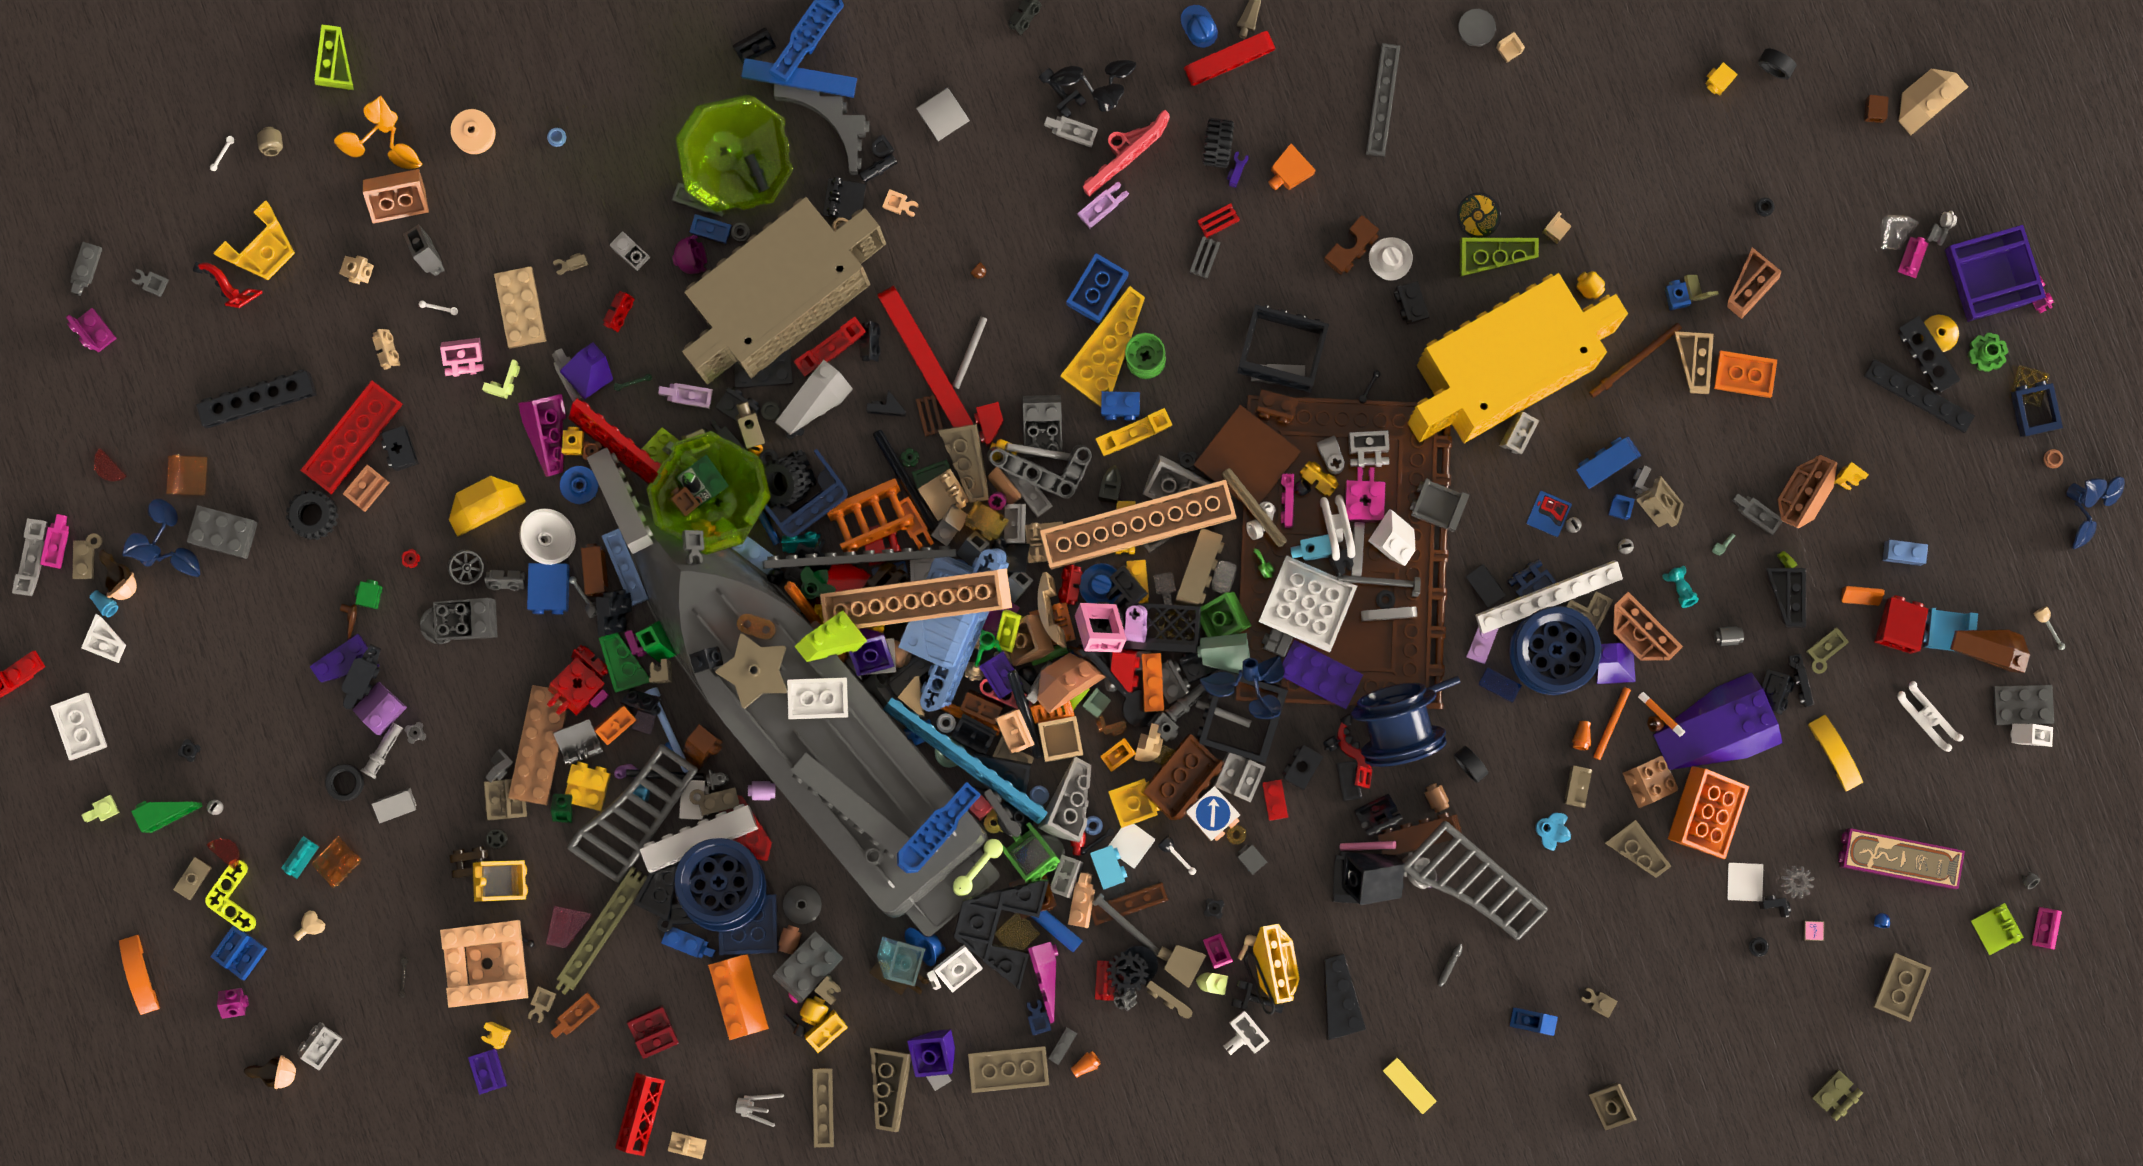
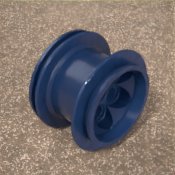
M1563 606L1546 607L1526 617L1514 631L1510 642V661L1517 677L1530 689L1546 695L1565 694L1582 687L1595 674L1601 659V641L1595 626L1582 613ZM1550 626L1555 627L1557 630L1555 637H1551L1547 632ZM1568 633H1571L1575 636V642L1573 644H1570L1566 641V635ZM1536 638L1542 641L1540 649L1534 648L1532 644ZM1553 645L1555 647L1559 646L1561 648L1559 650L1560 655L1558 653H1552V651L1554 650ZM1571 652H1575L1579 657L1576 663L1569 660ZM1537 658L1545 660L1544 668L1537 667ZM1559 664L1563 667L1564 672L1562 675H1557L1554 672L1555 665Z
M1403 683L1378 689L1358 700V706L1351 712V717L1355 720L1366 721L1371 741L1362 747L1361 754L1364 756L1367 765L1385 767L1413 762L1438 752L1446 745L1447 741L1444 737L1446 730L1440 726L1431 725L1426 707L1436 698L1435 691L1426 689L1425 685L1421 683Z
M713 838L699 842L684 854L676 869L674 887L678 902L687 915L696 924L705 929L717 932L736 930L748 924L762 908L766 896L764 872L753 853L739 842L725 838ZM733 863L734 868L732 871L727 872L724 870L726 864ZM709 864L715 866L714 871L711 873L705 872V868ZM718 879H721L724 883L718 888L715 883L718 882ZM738 879H743L745 881L744 885L740 888L735 887V882ZM705 882L706 886L703 890H697V883ZM734 896L736 898L735 903L727 905L726 899ZM709 898L716 899V903L713 906H707L706 902Z

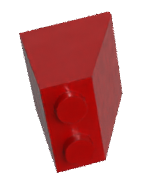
M851 564L832 565L828 571L827 584L836 588L835 592L866 588V582L871 575L864 569L857 568ZM816 597L813 599V608L816 604H821V598Z
M1894 595V598H1888L1874 642L1909 654L1919 652L1922 645L1928 608L1923 607L1924 604L1920 602H1906L1905 598Z

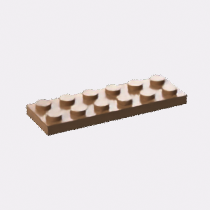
M532 685L509 799L541 805L548 804L559 752V745L553 732L564 728L567 709L561 715H558L556 711L563 704L560 700L552 707L547 705L548 701L554 696L547 687Z

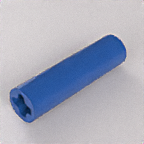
M1046 910L1040 912L1039 918L1030 916L1072 952L1083 942V940Z

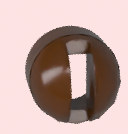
M979 262L970 274L978 279L983 278L986 275V268Z
M1650 716L1648 718L1647 724L1650 731H1659L1664 727L1662 719L1658 716Z

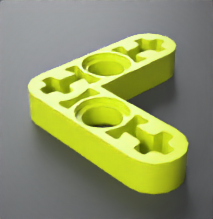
M234 860L208 893L205 902L211 910L239 930L251 931L256 925L255 918L229 899L248 871L247 864L244 861ZM241 864L242 866L240 868L242 872H237L234 875V877L237 878V880L235 881L233 877L228 876V873L233 875V873L236 870L234 868V865ZM225 879H229L232 883L229 890L222 888V882ZM218 888L220 892L226 895H220L217 899L219 904L212 905L213 900L211 898L218 896L219 892H216ZM229 906H233L236 910L233 917L226 915V909ZM242 912L243 914L240 917L243 919L249 918V923L251 925L243 927L244 923L241 920H237V922H235L234 920H236Z

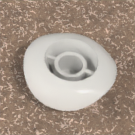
M1389 237L1381 239L1372 246L1369 253L1371 268L1378 276L1385 280L1402 278L1407 274L1412 265L1413 255L1411 248L1405 241L1399 238Z

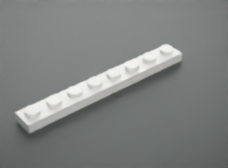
M1618 561L1608 562L1476 614L1480 632L1483 634L1530 616L1540 609L1561 604L1622 580L1623 577Z

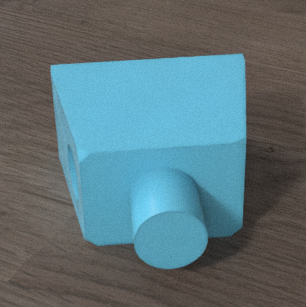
M1328 534L1300 540L1301 545L1291 547L1292 558L1303 557L1305 561L1332 556ZM1310 546L1315 547L1313 552L1308 551Z

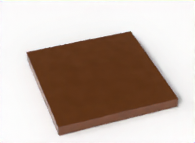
M1240 405L1194 463V466L1214 482L1225 480L1222 473L1230 468L1260 505L1280 480L1282 474L1287 471L1301 453V450ZM1227 483L1230 494L1234 496L1236 499H1238L1240 502H1242V500L1238 497L1235 491Z

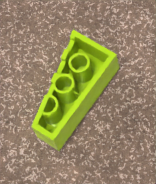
M1461 238L1460 277L1538 258L1539 238Z

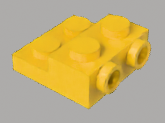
M578 761L576 765H571L565 794L572 795V804L598 811L602 810L611 776L610 773H606V768L596 766L594 770L588 768V764Z
M1145 778L1108 792L1121 828L1158 815L1157 811L1159 809L1141 793L1148 783L1145 781Z

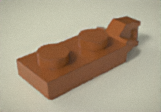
M587 992L558 1017V1020L555 1021L558 1026L550 1033L554 1038H557L563 1032L568 1035L597 1011L600 1006Z

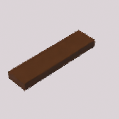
M1161 882L1106 902L1119 914L1125 916L1166 902L1168 898ZM1099 905L1092 906L1091 915L1095 926L1113 920Z

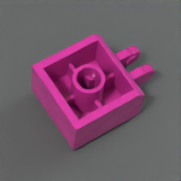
M1358 467L1357 481L1347 480L1345 482L1344 502L1348 519L1351 522L1380 523L1384 518L1385 482H1374V467H1370L1368 471L1369 481H1362L1363 469ZM1365 497L1369 500L1367 506H1363V502H1360V499L1362 500Z

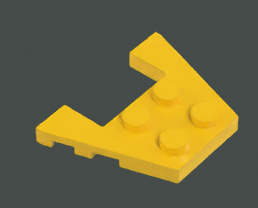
M265 200L254 213L267 227L240 254L226 241L214 254L221 259L269 280L295 252L270 204Z

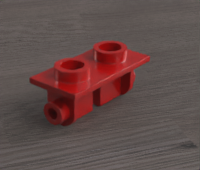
M619 291L618 294L616 293L611 304L616 309L615 311L608 310L603 319V325L619 332L635 299L626 292Z
M1066 565L1062 570L1061 578L1063 581L1062 587L1058 592L1059 603L1075 605V602H1078L1080 588L1073 587V584L1080 585L1081 567Z
M580 645L577 649H574L571 655L572 660L575 658L579 659L600 679L609 672L607 665L599 658L594 662L591 661L595 654L586 646Z
M1097 960L1095 999L1114 1001L1113 993L1115 992V986L1110 987L1112 980L1106 979L1110 975L1106 972L1107 968H1111L1108 965L1109 961Z

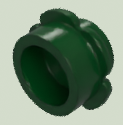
M912 448L906 449L900 455L902 464L906 467L915 466L919 459L918 452Z

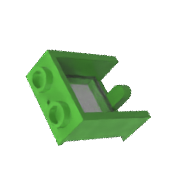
M1029 822L1026 824L1030 829L1023 836L1013 837L1015 842L1008 848L1002 844L1004 854L1027 883L1041 880L1043 875L1053 871L1057 864L1061 862L1037 829Z

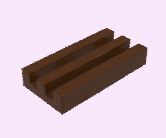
M935 395L916 399L925 437L939 433V429L935 430L928 401L932 400L938 427L943 429ZM923 402L925 403L926 411L928 414L932 430L929 432L927 430L921 403Z

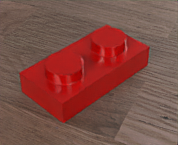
M1282 780L1262 783L1269 821L1288 818Z

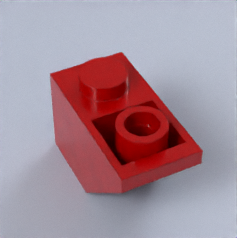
M998 402L977 407V413H974L976 424H980L982 431L979 432L981 442H985L986 447L992 444L1004 423Z
M1122 649L1121 652H1112L1111 672L1128 692H1132L1134 687L1138 686L1139 676H1136V668L1140 667V657H1137L1138 651Z

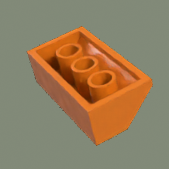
M748 954L708 965L729 1040L769 1029Z

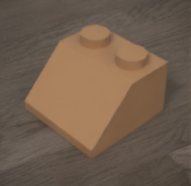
M1026 615L1020 620L1013 652H1009L1013 666L1041 659L1054 651L1051 638L1042 624L1040 615Z

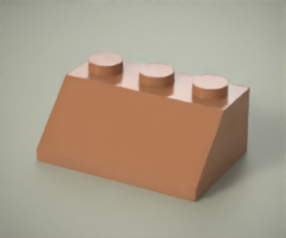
M419 169L363 180V195L372 223L429 213L424 183Z

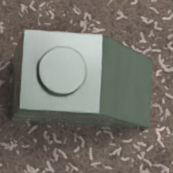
M1247 633L1200 638V646H1197L1198 658L1202 657V662L1205 666L1239 674V670H1243L1242 662L1250 658Z

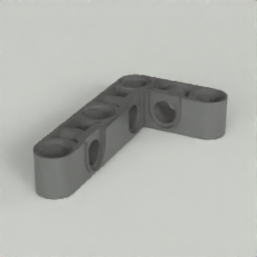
M1081 444L1076 445L1067 459L1068 462L1062 474H1055L1034 462L1021 458L1000 447H992L987 452V458L993 465L1062 498H1070L1075 493L1092 457L1090 449ZM1084 449L1086 456L1079 459L1077 454L1080 450ZM995 452H1001V458L998 461H993L992 455ZM1029 468H1035V474L1032 477H1027L1026 475ZM1069 484L1068 492L1061 493V486Z

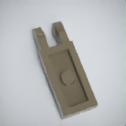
M1151 980L1147 983L1146 987L1149 988L1147 992L1155 998L1158 996L1165 1000L1163 1004L1170 1009L1176 1007L1178 1014L1185 1019L1192 1017L1193 1012L1191 1008Z

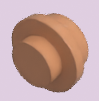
M2051 449L2044 454L2043 461L2049 468H2058L2063 463V455L2060 451Z

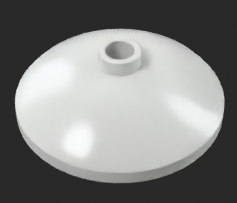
M552 509L535 510L523 520L520 527L519 535L523 549L532 559L539 563L547 565L558 564L567 559L574 550L576 542L574 528L570 521L558 511ZM541 538L545 539L546 543H543Z

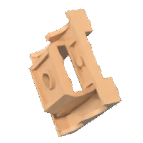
M520 920L440 930L448 986L446 988L448 1008L528 998ZM464 947H466L467 965H468V974H469V983H470V985H468V977H467V968H466V958H465V949H464ZM485 958H490L493 962L490 969H485L482 965Z

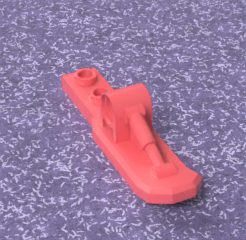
M1163 110L1155 122H1152L1149 126L1127 133L1113 132L1110 134L1108 143L1111 151L1117 157L1108 165L1104 164L1098 170L1099 173L1097 175L1089 177L1084 182L1083 189L1089 198L1162 135L1170 118L1166 110ZM1115 140L1122 141L1119 146L1113 145Z

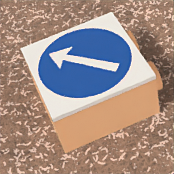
M1215 786L1188 809L1186 813L1210 841L1213 839L1218 841L1225 834L1223 830L1228 826L1230 828L1235 826L1239 822L1238 817L1240 816Z

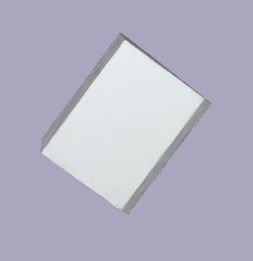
M965 945L933 968L952 992L983 969Z

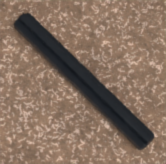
M1016 670L1009 671L1007 675L1017 707L1020 709L1034 742V745L1030 746L1035 759L1044 756L1018 672Z

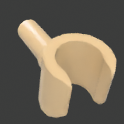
M1247 935L1245 937L1238 959L1242 960L1248 945L1254 946L1256 936Z

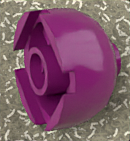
M695 235L680 240L676 244L674 255L672 256L675 266H678L681 271L687 274H698L707 269L704 268V264L707 263L702 242L698 243L696 241L698 237Z

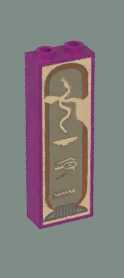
M1851 828L1846 829V832L1842 834L1841 843H1844L1843 850L1838 855L1840 867L1939 887L1959 889L1965 854L1963 850Z

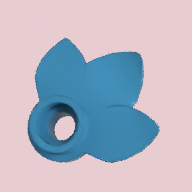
M1553 813L1548 818H1541L1537 821L1535 829L1537 834L1541 836L1542 844L1545 848L1554 851L1557 842H1566L1571 839L1570 831L1564 826L1568 818L1565 814ZM1545 824L1548 826L1547 831L1543 829Z

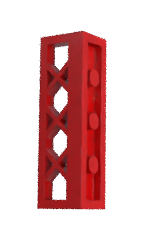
M641 1073L635 1074L615 1149L625 1153L645 1155L665 1080L649 1077ZM651 1082H656V1090L651 1093L649 1090ZM650 1101L652 1104L651 1109L646 1112L644 1109L645 1104ZM645 1120L646 1127L640 1131V1123ZM640 1139V1149L634 1150L635 1142Z

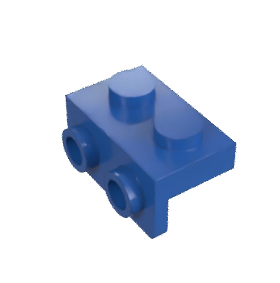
M1102 391L1101 417H1105V420H1116V417H1124L1126 421H1134L1135 418H1139L1140 392Z

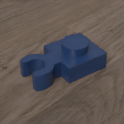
M1040 999L1037 1000V1008H1032L1030 1002H1027V1008L1033 1013V1015L1028 1016L1033 1035L1051 1031L1047 1012L1041 1013L1040 1011L1042 1007Z

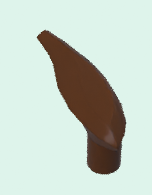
M342 604L340 607V611L348 613L347 640L351 638L356 620V604L352 606Z

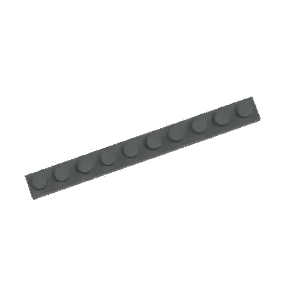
M939 546V550H932V547H920V551H913V548H902L901 552L894 553V549H885L879 554H875L874 550L863 551V555H856L855 551L844 552V556H836V553H825V557H817V554H805L806 558H798V555H787L786 559L780 560L779 556H769L762 563L763 569L940 557L952 558L956 557V549H951L950 546Z

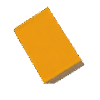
M1124 738L1100 757L1112 772L1135 756L1136 753Z

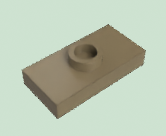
M194 857L173 890L191 900L212 867Z

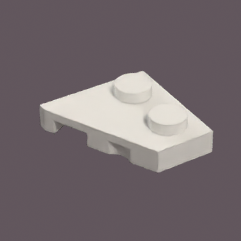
M95 614L81 648L119 663L126 644L100 615Z

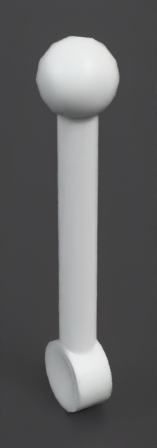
M232 136L226 138L227 143L214 164L210 165V170H217V165L230 144L234 143Z
M423 300L419 302V307L421 308L429 307L450 312L452 315L458 314V310L455 307L450 309L428 304Z

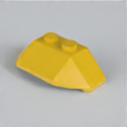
M489 476L456 493L449 521L457 537L522 505L526 500L518 485Z
M1279 924L1260 927L1253 946V952L1274 1003L1279 1004L1293 1001V995L1300 980L1293 941L1281 929ZM1257 969L1260 987L1268 995L1262 978L1260 976V973Z

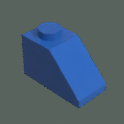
M1513 1007L1510 1027L1554 1036L1558 1017Z

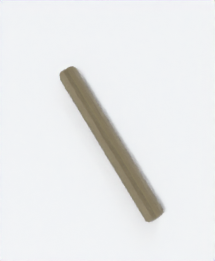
M1230 468L1226 469L1222 473L1223 478L1278 547L1283 546L1287 539Z

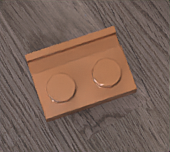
M366 465L343 495L366 512L390 482L369 465Z

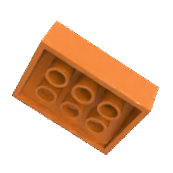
M1692 766L1668 839L1721 859H1726L1749 786L1710 770Z

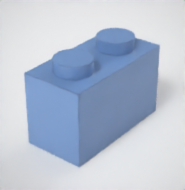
M1888 540L1884 543L1883 561L1918 566L1924 565L1927 559L1928 544Z

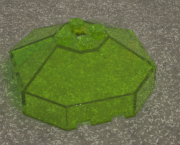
M749 95L697 105L676 137L685 191L715 212L735 207L744 210L761 204L773 203L793 172L792 163H790L788 152H790L788 138L784 132V118L757 98ZM726 146V151L728 153L727 155L723 154L721 156V151L719 149L720 147L724 148ZM754 153L760 168L764 170L763 175L770 187L769 190L762 193L758 192L753 178H750V171L744 160V157Z
M712 431L675 442L671 448L672 453L669 458L665 459L658 469V476L655 481L647 487L654 524L661 531L683 542L682 532L684 530L703 531L704 550L700 552L705 555L743 544L771 498L763 462L756 454L744 450L739 445L720 437ZM707 454L729 486L699 508H695L686 517H683L674 504L667 501V498L670 497L669 493L677 486L679 488L682 487L676 476ZM716 498L723 500L720 503V507L713 505L716 502Z

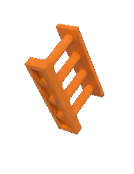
M896 478L845 499V501L827 513L830 521H837L845 542L840 544L843 552L857 551L858 548L899 530H907L915 524L911 514L905 516L897 498V493L901 492ZM890 498L898 517L897 520L887 523L879 504L880 500ZM868 505L873 507L881 526L871 531L861 511L862 508ZM850 513L855 514L863 533L853 539L844 520V516Z

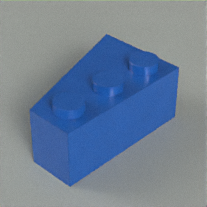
M1621 437L1611 442L1612 447L1609 449L1602 448L1594 453L1596 457L1592 460L1587 458L1579 463L1580 468L1577 469V472L1588 489L1605 480L1633 460L1641 457L1630 437L1623 440Z

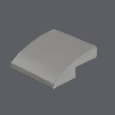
M948 88L916 108L937 141H940L970 121Z
M1227 752L1223 760L1224 764L1221 766L1222 770L1217 775L1213 786L1251 802L1266 767L1242 756Z

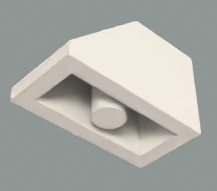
M2012 724L2010 733L2011 743L2052 747L2053 727L2036 724Z

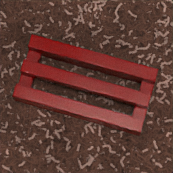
M1230 203L1199 219L1197 222L1205 237L1208 238L1239 222L1240 219ZM1227 210H1230L1229 213L1221 216L1220 218L1206 225H1203L1204 222L1226 212ZM1233 216L1234 219H1232V220H1230V221H1228V222H1226V223L1220 225L1219 227H1217V228H1215V229H1213V230L1207 232L1206 229H1208V228H1210V227L1216 225L1217 223H1219V222H1221V221H1223V220H1225V219H1227V218Z

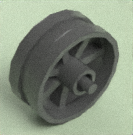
M461 549L454 552L447 564L449 575L462 585L475 583L481 578L484 569L482 559L469 549ZM464 553V561L461 562L456 557ZM467 553L475 556L469 562H467ZM453 560L460 564L459 567L451 568ZM478 560L479 568L472 567L471 564ZM462 570L458 579L452 573L454 571ZM471 570L478 571L474 578L470 573ZM464 573H467L470 580H461Z

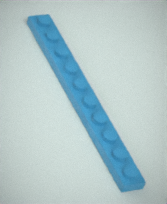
M891 698L883 710L992 791H996L1000 797L1034 822L1039 824L1045 818L1048 812L1044 810L1042 805L1034 803L1024 792H1019L1009 781L1003 780L994 770L984 766L978 758L972 757L963 747L954 744L948 736L935 730L932 724L924 722L917 713L905 708L902 702Z

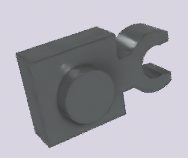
M136 269L135 272L140 274L141 278L139 280L132 278L131 281L137 285L144 284L143 290L162 297L169 280L152 272H149L148 276H146L143 271Z
M684 530L682 532L683 551H689L686 562L687 564L693 563L692 557H695L697 564H701L703 557L699 551L704 550L703 531Z

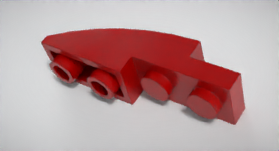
M31 651L0 672V698L32 679L34 674L45 668L36 651Z

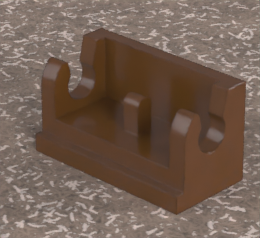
M969 689L960 710L995 725L997 722L995 718L1000 716L1005 704Z

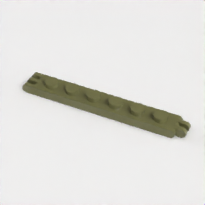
M631 867L558 976L557 980L559 983L555 989L559 991L564 984L566 986L562 991L564 995L567 994L569 989H575L641 890L648 876L645 875L641 881L638 880L642 875L641 871H638L635 877L632 876L636 870L635 867Z

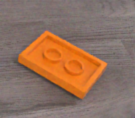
M1720 351L1714 389L1771 398L1777 360Z

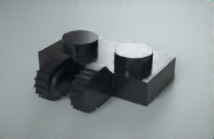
M1124 565L1109 577L1115 586L1107 593L1106 597L1108 600L1114 599L1120 591L1122 593L1113 603L1117 605V608L1124 605L1127 600L1134 606L1148 594Z

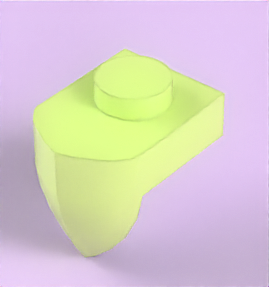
M1206 972L1201 974L1196 979L1199 988L1205 992L1225 995L1228 976Z

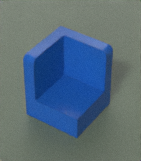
M1616 494L1613 496L1608 515L1624 520L1629 519L1635 499Z

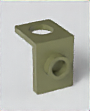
M1698 275L1684 276L1691 301L1703 300L1719 294L1718 291L1702 294Z

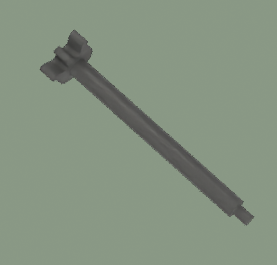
M1343 575V577L1337 576V580H1342L1343 582L1412 587V596L1418 597L1420 594V577H1414L1413 581L1346 575Z

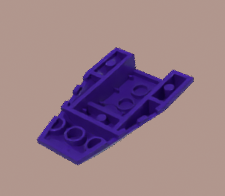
M1752 672L1715 687L1707 695L1673 719L1685 731L1681 737L1668 725H1665L1661 730L1653 734L1669 770L1744 759L1782 743L1779 724L1763 688Z

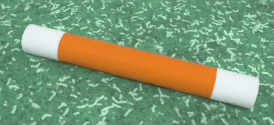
M1642 692L1638 696L1679 737L1685 733L1648 695Z

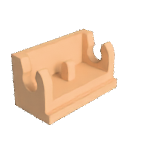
M1020 709L1012 710L995 718L1010 754L1034 745Z

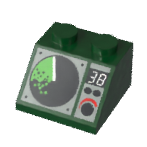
M707 454L676 476L681 486L686 487L700 504L697 508L729 486Z

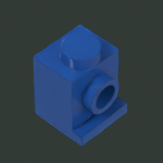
M1680 280L1669 282V286L1664 289L1669 310L1688 307L1691 304V300L1689 299L1686 283H1680ZM1675 291H1681V296H1677Z

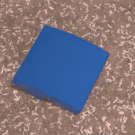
M233 925L213 952L211 958L245 981L267 948Z

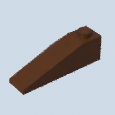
M1957 630L1954 633L1950 647L1951 650L2009 672L2025 673L2030 656L2023 635L2010 630Z

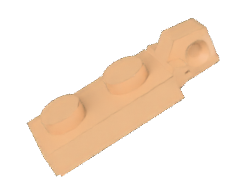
M1080 873L1079 881L1076 882L1068 925L1089 927L1092 901L1095 893L1093 884H1091L1092 874Z

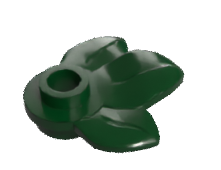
M808 566L802 570L800 574L802 582L800 591L806 599L821 598L820 594L836 591L834 586L827 584L828 570L813 572ZM807 588H810L812 590V593H809L807 591Z

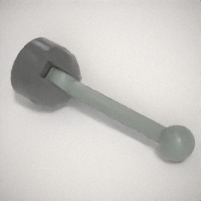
M571 576L569 582L574 584L587 603L585 607L589 618L597 616L596 602L589 601L576 582V577Z

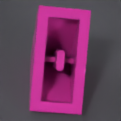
M1221 933L1203 940L1214 969L1233 962Z

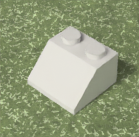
M1389 509L1370 537L1369 542L1389 559L1405 566L1415 552L1414 528Z

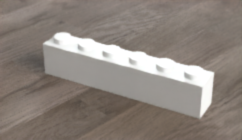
M744 804L738 805L733 808L734 811L721 812L715 815V819L710 821L704 819L697 823L698 826L693 828L690 826L684 827L676 835L668 834L663 836L659 842L651 841L644 844V848L640 849L647 870L652 873L679 862L691 847L704 840L713 838L733 840L759 829L751 808Z

